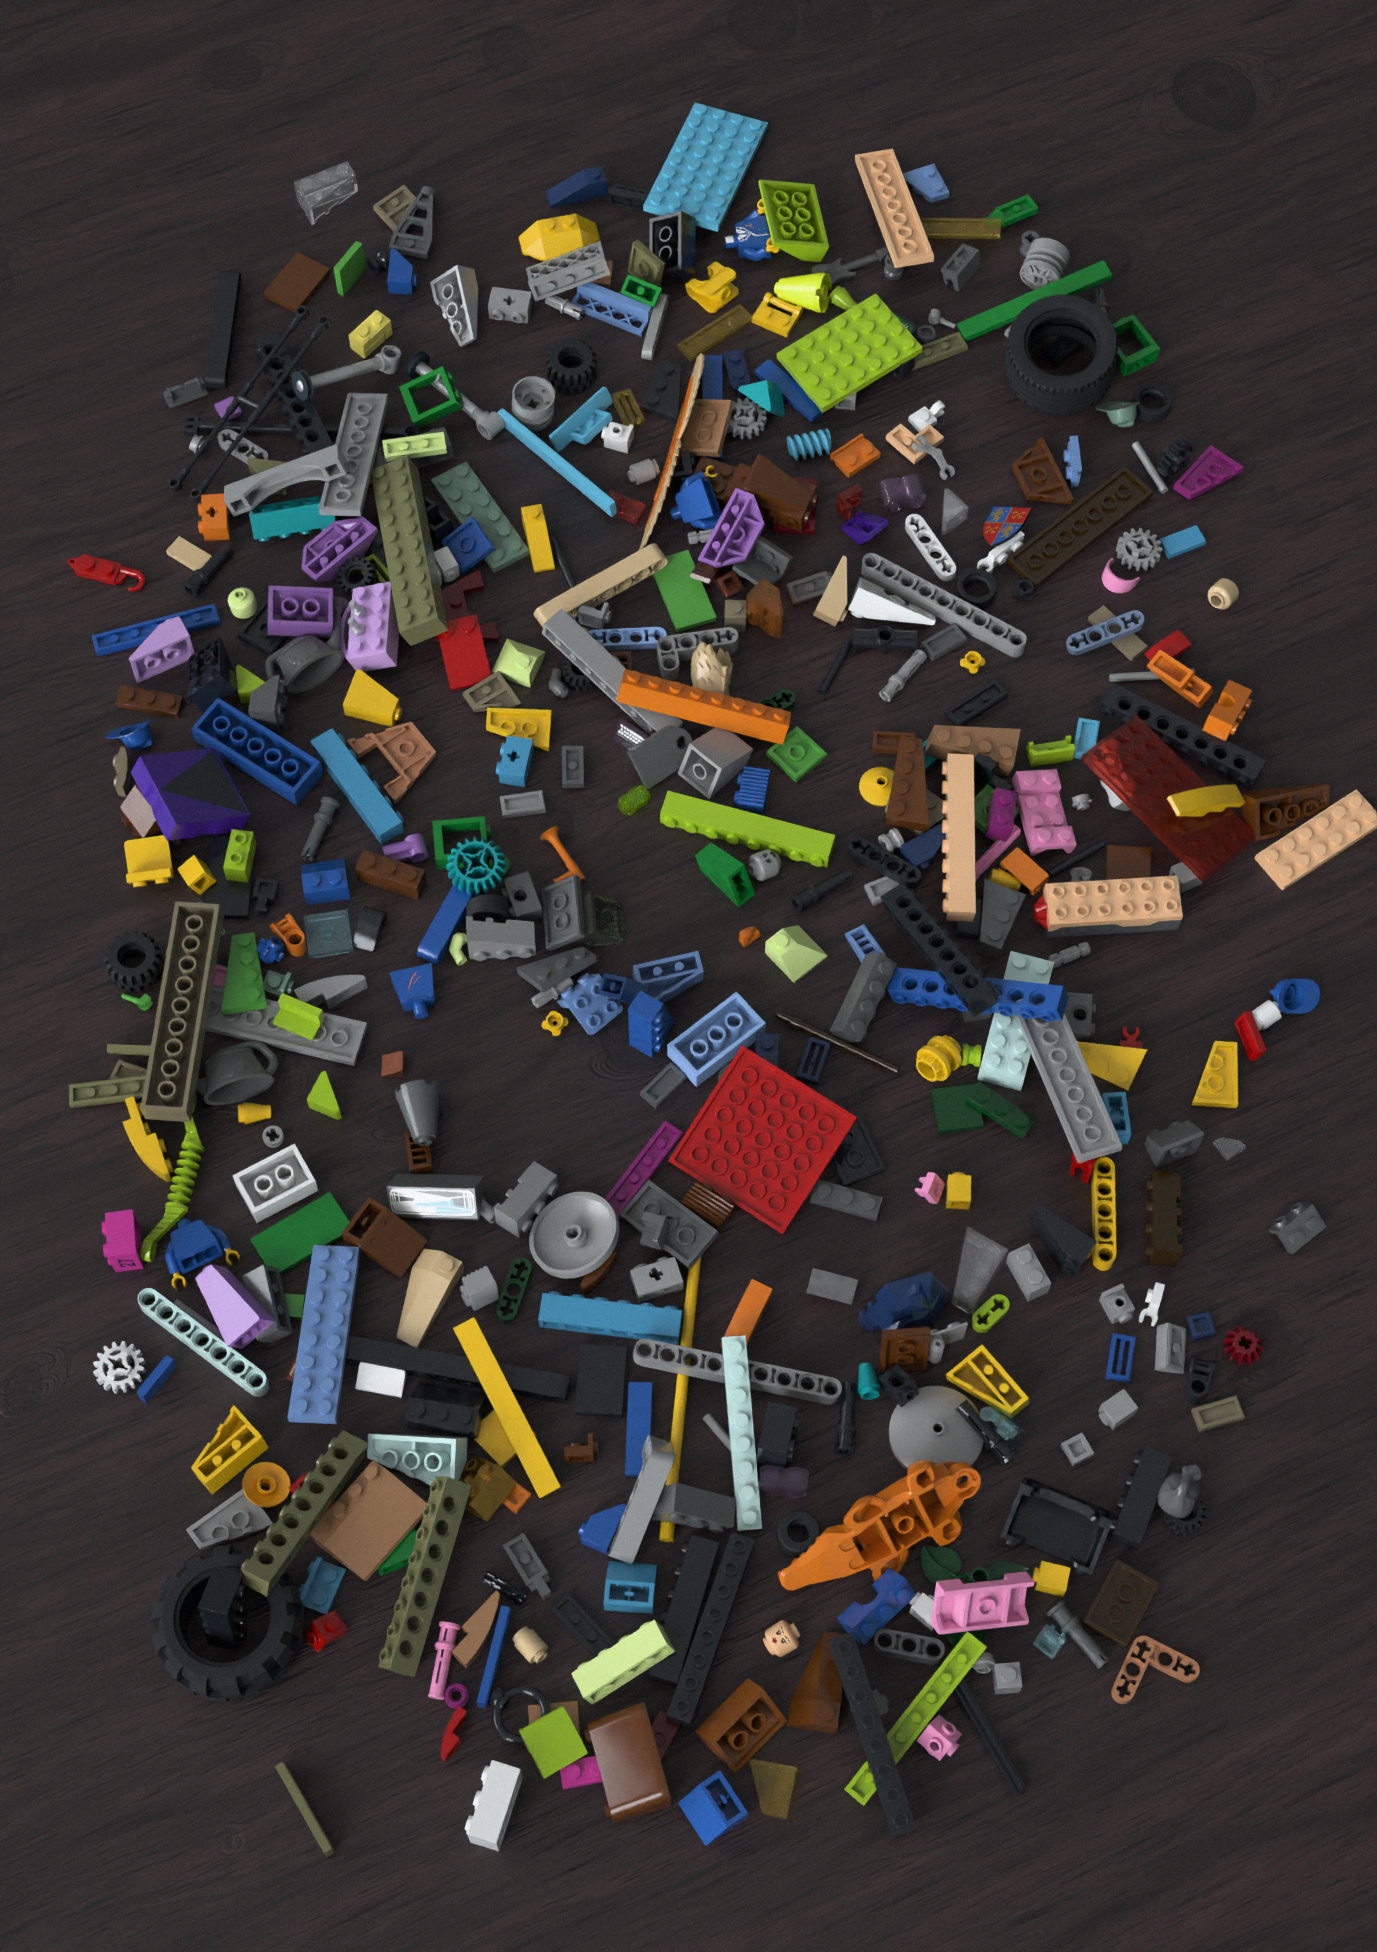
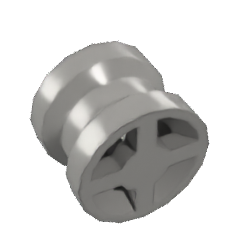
M896 828L889 830V833L886 835L878 836L882 849L891 854L894 853L896 848L900 849L901 845L905 844Z

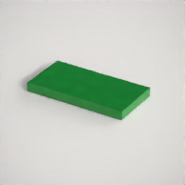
M328 1192L251 1238L250 1241L264 1264L279 1268L281 1275L310 1258L313 1245L330 1246L343 1238L342 1232L350 1222L332 1194Z

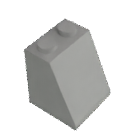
M715 727L689 744L678 775L710 800L747 765L753 748L731 731Z

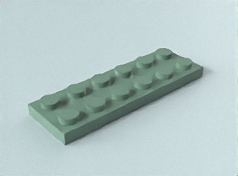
M467 462L431 479V485L460 526L470 518H476L496 549L484 558L494 573L530 555L526 544Z

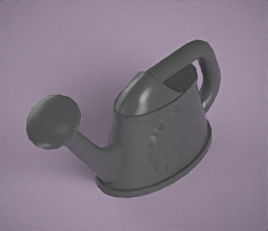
M333 597L332 635L326 643L316 635H302L294 638L291 642L271 654L265 662L267 680L275 675L273 665L276 661L284 676V680H281V683L285 684V688L293 694L308 691L334 674L344 660V653L341 651V615L349 602L342 597Z
M256 1040L219 1049L212 1053L204 1063L205 1077L198 1078L196 1091L203 1095L205 1103L210 1105H226L252 1098L266 1091L273 1084L274 1079L272 1075L278 1068V1058L268 1046ZM253 1049L260 1051L269 1060V1066L266 1069L254 1055Z

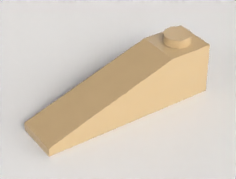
M423 1249L411 1270L396 1336L398 1340L411 1347H419L464 1272L462 1261L443 1251Z

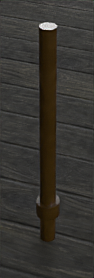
M779 1009L775 1015V1018L790 1024V1027L797 1031L801 1029L891 1073L897 1074L900 1066L805 1022L804 1018L797 1015L792 1016Z

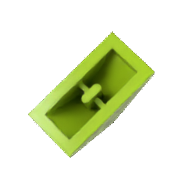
M238 664L236 666L240 702L241 704L250 703L251 692L265 682Z
M323 1071L307 1098L308 1106L336 1120L342 1119L327 1073Z

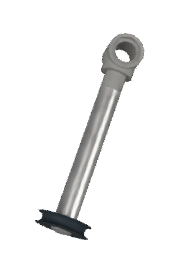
M386 345L381 349V353L375 355V358L310 377L305 370L295 371L292 375L294 391L300 400L305 401L313 397V389L378 369L386 374H394L399 368L401 351L396 346Z
M425 351L416 353L407 363L405 375L413 380L420 375L423 376L433 371L428 366L430 356ZM442 379L431 383V385L450 399ZM461 393L463 398L460 401L463 407L462 410L476 421L477 429L484 438L491 440L505 428V422L498 413L482 411Z

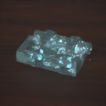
M989 1406L981 1409V1419L992 1421L998 1427L996 1432L1006 1440L1010 1438L1017 1439L1023 1433L1020 1427L994 1407Z

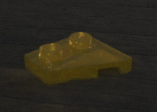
M750 1759L749 1763L763 1815L788 1820L798 1772L797 1767Z

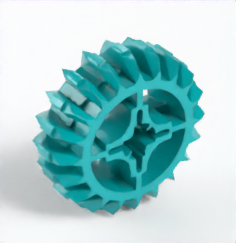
M474 836L473 842H469L466 838L464 845L458 842V849L452 848V855H449L447 858L449 863L446 867L449 871L448 877L453 879L452 884L454 886L459 885L460 891L467 888L468 894L472 890H475L476 895L480 894V890H484L487 894L488 887L495 890V882H502L501 876H505L503 868H506L505 855L500 853V847H494L492 840L486 844V838L484 837L481 841H478L477 837ZM488 856L494 862L492 870L486 864ZM460 862L464 863V866L467 867L465 875L458 869ZM480 864V867L476 866L474 868L473 865Z

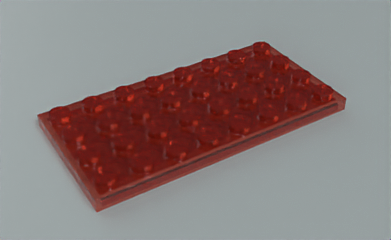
M1137 715L1133 716L1085 752L1080 758L1202 883L1256 839L1253 831L1229 807L1225 808L1222 812H1208L1203 817L1176 815L1167 799L1170 795L1208 786Z

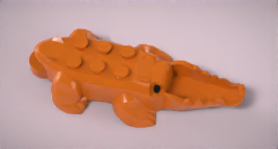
M926 1459L913 1462L908 1468L907 1476L891 1484L877 1495H867L858 1499L845 1515L844 1524L827 1528L820 1536L816 1537L815 1543L810 1545L806 1552L801 1553L799 1558H795L790 1566L778 1571V1577L782 1586L786 1590L793 1591L809 1584L846 1577L864 1569L872 1570L874 1582L889 1568L899 1574L909 1555V1547L926 1537H933L939 1546H944L957 1539L962 1529L958 1508L965 1499L972 1497L978 1491L981 1484L979 1473L966 1462L947 1461L935 1464L931 1460ZM963 1476L968 1477L967 1481L959 1484ZM859 1543L863 1550L859 1552L855 1544Z

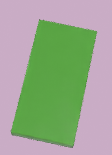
M689 550L666 556L668 559L667 565L654 573L653 576L676 632L716 621L715 612L702 581L690 577L695 565Z

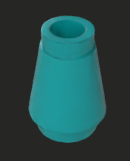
M862 1363L859 1365L858 1393L864 1400L875 1399L879 1397L881 1387L873 1364Z

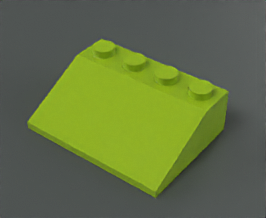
M759 180V188L772 244L802 261L821 262L829 248L815 185Z

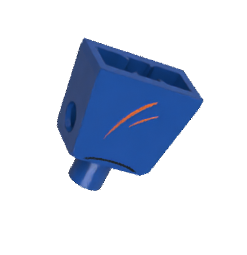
M432 963L390 972L392 985L403 1010H414L416 1019L427 1017V1007L435 1004Z

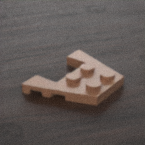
M412 721L387 728L381 733H369L363 738L347 740V745L354 751L358 759L378 747L399 773V777L383 786L384 791L394 804L399 802L437 756L436 751Z

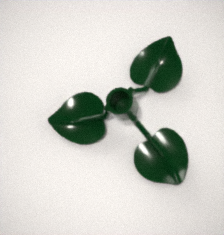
M924 1545L921 1550L922 1570L926 1578L934 1585H936L937 1581L951 1580L952 1578H967V1583L1003 1580L1004 1574L1027 1572L1030 1576L1032 1574L1031 1569L1021 1564L999 1561L993 1563L988 1570L977 1567L971 1573L967 1571L965 1574L956 1575L960 1572L962 1564L959 1555L955 1551L947 1547ZM985 1629L968 1631L982 1643ZM967 1631L945 1634L948 1643L955 1648Z

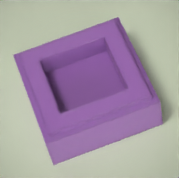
M233 396L214 404L221 418L233 401ZM239 406L235 410V412L228 417L226 422L242 415V411Z

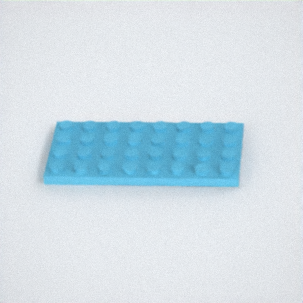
M694 103L643 205V211L660 216L683 211L695 217V226L718 232L766 133L768 122Z

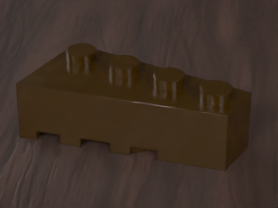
M1153 1170L1150 1178H1146L1145 1191L1149 1192V1199L1145 1201V1213H1149V1221H1145L1144 1234L1148 1235V1243L1144 1245V1257H1148V1265L1176 1267L1183 1252L1182 1244H1180L1182 1227H1177V1225H1180L1182 1215L1181 1206H1177V1203L1181 1201L1180 1172Z

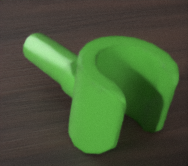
M125 993L121 996L123 999L137 1004L143 1011L148 1010L154 1004L147 994H144L140 999Z

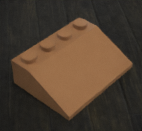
M373 1460L326 1512L310 1536L321 1549L364 1581H367L421 1520L427 1503L391 1472Z

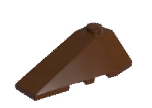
M1330 784L1263 789L1242 793L1241 795L1246 802L1242 805V816L1253 839L1259 841L1274 838L1280 835L1281 831L1287 827L1297 825V822L1304 817H1310L1329 806Z
M823 1632L790 1701L787 1727L837 1733L842 1683L829 1646V1639L844 1634Z

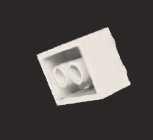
M295 1143L233 1175L235 1184L256 1223L318 1191L316 1181Z
M494 1760L491 1761L490 1767L485 1766L481 1778L483 1788L482 1791L477 1790L473 1802L475 1812L473 1816L469 1815L465 1826L466 1834L471 1843L496 1851L500 1850L523 1779L521 1769Z

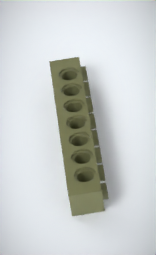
M342 1430L338 1437L332 1438L327 1453L320 1455L314 1471L310 1470L307 1473L304 1485L301 1489L297 1488L289 1506L285 1505L282 1508L279 1520L276 1524L273 1522L269 1526L264 1541L260 1540L255 1546L254 1555L251 1559L247 1558L242 1564L240 1572L243 1573V1584L268 1596L365 1458L368 1442Z
M435 1476V1480L430 1486L431 1493L428 1503L423 1510L422 1523L416 1533V1543L413 1552L409 1556V1566L401 1583L400 1596L394 1606V1616L387 1629V1639L384 1648L380 1652L378 1667L401 1675L415 1677L472 1485L450 1477ZM444 1500H446L445 1508L443 1507ZM437 1523H439L438 1531H436ZM430 1547H432L431 1555H429ZM424 1570L425 1576L422 1579V1572ZM416 1594H417L418 1599H417V1602L415 1603L414 1599H415V1596H416ZM410 1618V1625H409V1627H408V1626H407V1622H408V1619ZM403 1642V1649L400 1652V1645Z

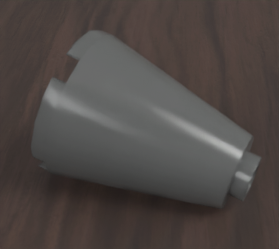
M414 1080L400 1085L401 1090H395V1094L413 1141L419 1143L420 1146L430 1145L437 1136L441 1093L440 1084L433 1080L432 1084H426L425 1080Z

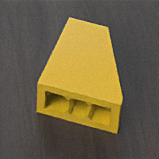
M356 669L343 702L345 715L394 727L396 720L399 721L402 714L399 699L363 671Z

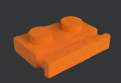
M862 433L830 454V460H833L836 466L848 478L880 458V452L868 439L864 438Z

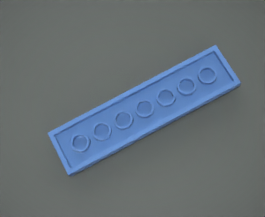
M313 1245L288 1412L289 1422L337 1424L361 1252L359 1247Z

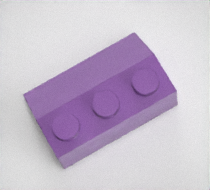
M269 586L267 635H316L317 637H331L333 628V588Z

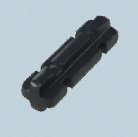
M487 1571L482 1579L483 1584L488 1587L493 1586L495 1591L509 1599L513 1598V1601L519 1605H522L528 1596L527 1592L520 1588L516 1589L515 1585L501 1577L497 1578L496 1574L491 1571Z

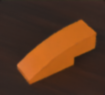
M1159 650L1147 665V668L1199 709L1213 694L1212 686L1195 676L1192 670L1162 650Z
M752 1279L724 1337L746 1335L747 1346L772 1297L773 1289Z

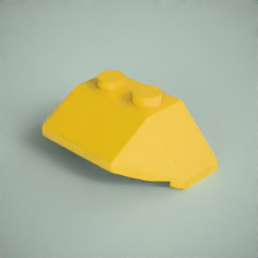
M578 214L537 220L519 236L522 254L541 261H547L600 241L596 223Z

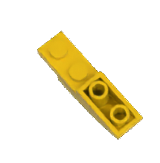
M134 1096L126 1098L125 1102L131 1119L123 1121V1125L135 1151L156 1175L166 1182L172 1181L170 1173L174 1171L170 1159L165 1160L163 1153L167 1152L163 1139L158 1140L156 1133L151 1134L148 1123H143L141 1116L144 1115L140 1109L141 1102L136 1103Z

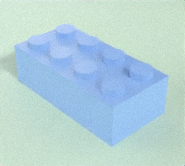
M735 992L667 1045V1055L697 1087L730 1062L741 1046L748 1048L756 1041L757 1033H765L766 1023Z

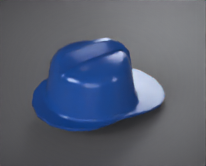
M152 720L115 729L107 733L105 737L107 739L120 738L129 749H144L153 744L149 727Z
M1294 978L1279 981L1275 988L1270 990V994L1273 995V1000L1278 1004L1279 1009L1283 1013L1304 1014L1313 1010L1318 1004L1320 989L1313 980Z

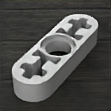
M230 429L222 430L218 434L220 447L227 451L239 434ZM244 437L231 453L246 464H248V457L269 460L268 453L264 449ZM242 446H246L249 448V450L245 453H240L238 451V449Z

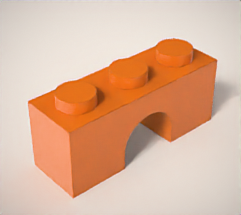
M1229 680L1221 693L1218 703H1215L1202 731L1224 741L1227 740L1230 734L1234 735L1239 723H1241L1252 703V699H1249L1252 690Z

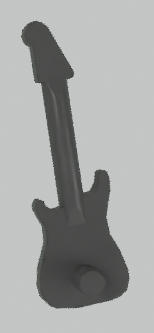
M887 245L885 248L876 250L874 254L845 265H841L842 259L840 258L831 264L815 265L812 268V274L822 272L830 274L831 284L834 286L838 281L856 277V272L849 271L878 260L882 262L887 254H889Z

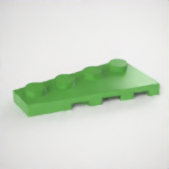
M252 932L232 935L221 1009L222 1015L267 1009L255 934Z

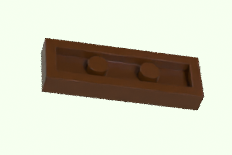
M121 685L115 704L119 708L179 718L184 698L181 695Z

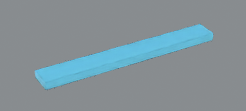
M502 408L497 412L505 422V429L608 515L613 517L617 513L615 501L505 409Z

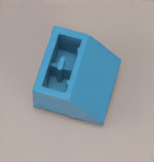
M609 1561L605 1583L604 1610L653 1614L657 1565Z

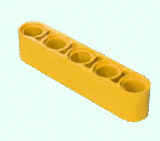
M1100 1157L1095 1161L1091 1173L1092 1239L1097 1241L1092 1256L1095 1268L1107 1271L1113 1266L1117 1254L1115 1165L1110 1158ZM1098 1168H1105L1108 1173H1101ZM1105 1189L1109 1194L1102 1195L1098 1190ZM1098 1211H1106L1109 1216L1103 1217ZM1105 1232L1110 1238L1104 1239L1100 1237L1099 1233ZM1106 1254L1110 1260L1104 1261L1099 1255Z

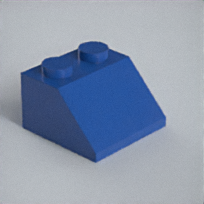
M345 858L301 865L303 891L307 905L350 899Z

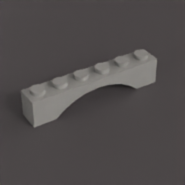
M338 444L332 445L224 486V502L232 515L237 516L254 509L269 495L289 485L309 480L330 481L346 475V458Z

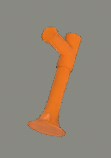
M555 826L548 829L542 834L540 839L549 841L555 847L569 870L562 876L553 879L554 884L573 875L579 876L580 883L586 879L575 861L572 860L558 837L560 827Z

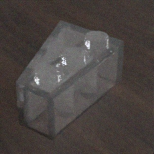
M348 161L294 182L296 197L312 225L317 222L316 219L321 215L328 214L337 203L341 204L358 191L356 175Z
M967 1227L951 1304L972 1315L1004 1262L1008 1249Z

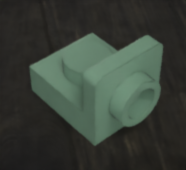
M268 970L263 981L265 994L280 998L282 993L286 995L292 994L296 985L290 972L283 975Z

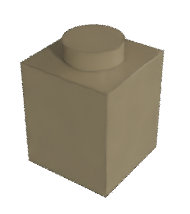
M725 600L724 628L731 627L737 632H745L746 600Z

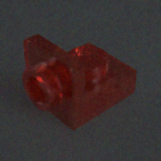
M859 484L837 494L836 509L847 520L851 518L852 507L858 505L861 501L862 488Z

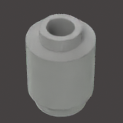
M646 459L630 465V470L628 471L630 481L636 485L655 479L660 474L658 464L654 459Z

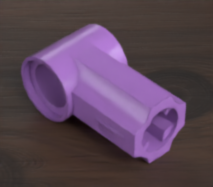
M412 834L402 842L382 847L384 857L399 862L408 860L411 862H421L429 856L422 834Z

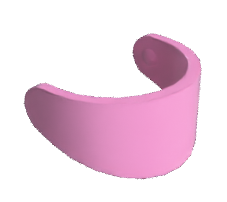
M1111 558L1102 573L1104 586L1115 593L1130 591L1139 583L1141 578L1124 580L1115 576L1109 568L1115 560Z

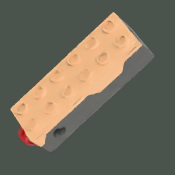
M1177 876L1048 883L1044 886L1042 896L1033 906L1034 920L1045 928L1046 938L1178 930L1183 918Z

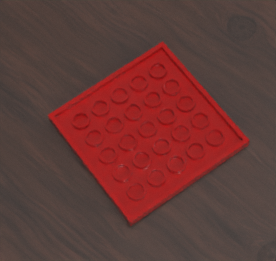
M741 1046L668 1161L701 1183L709 1184L720 1195L728 1196L734 1204L784 1235L858 1118L749 1049Z

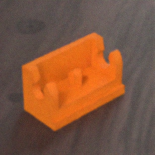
M1018 847L1000 862L1001 868L1004 871L1007 869L1029 889L1032 896L1036 895L1045 884H1048L1049 875Z

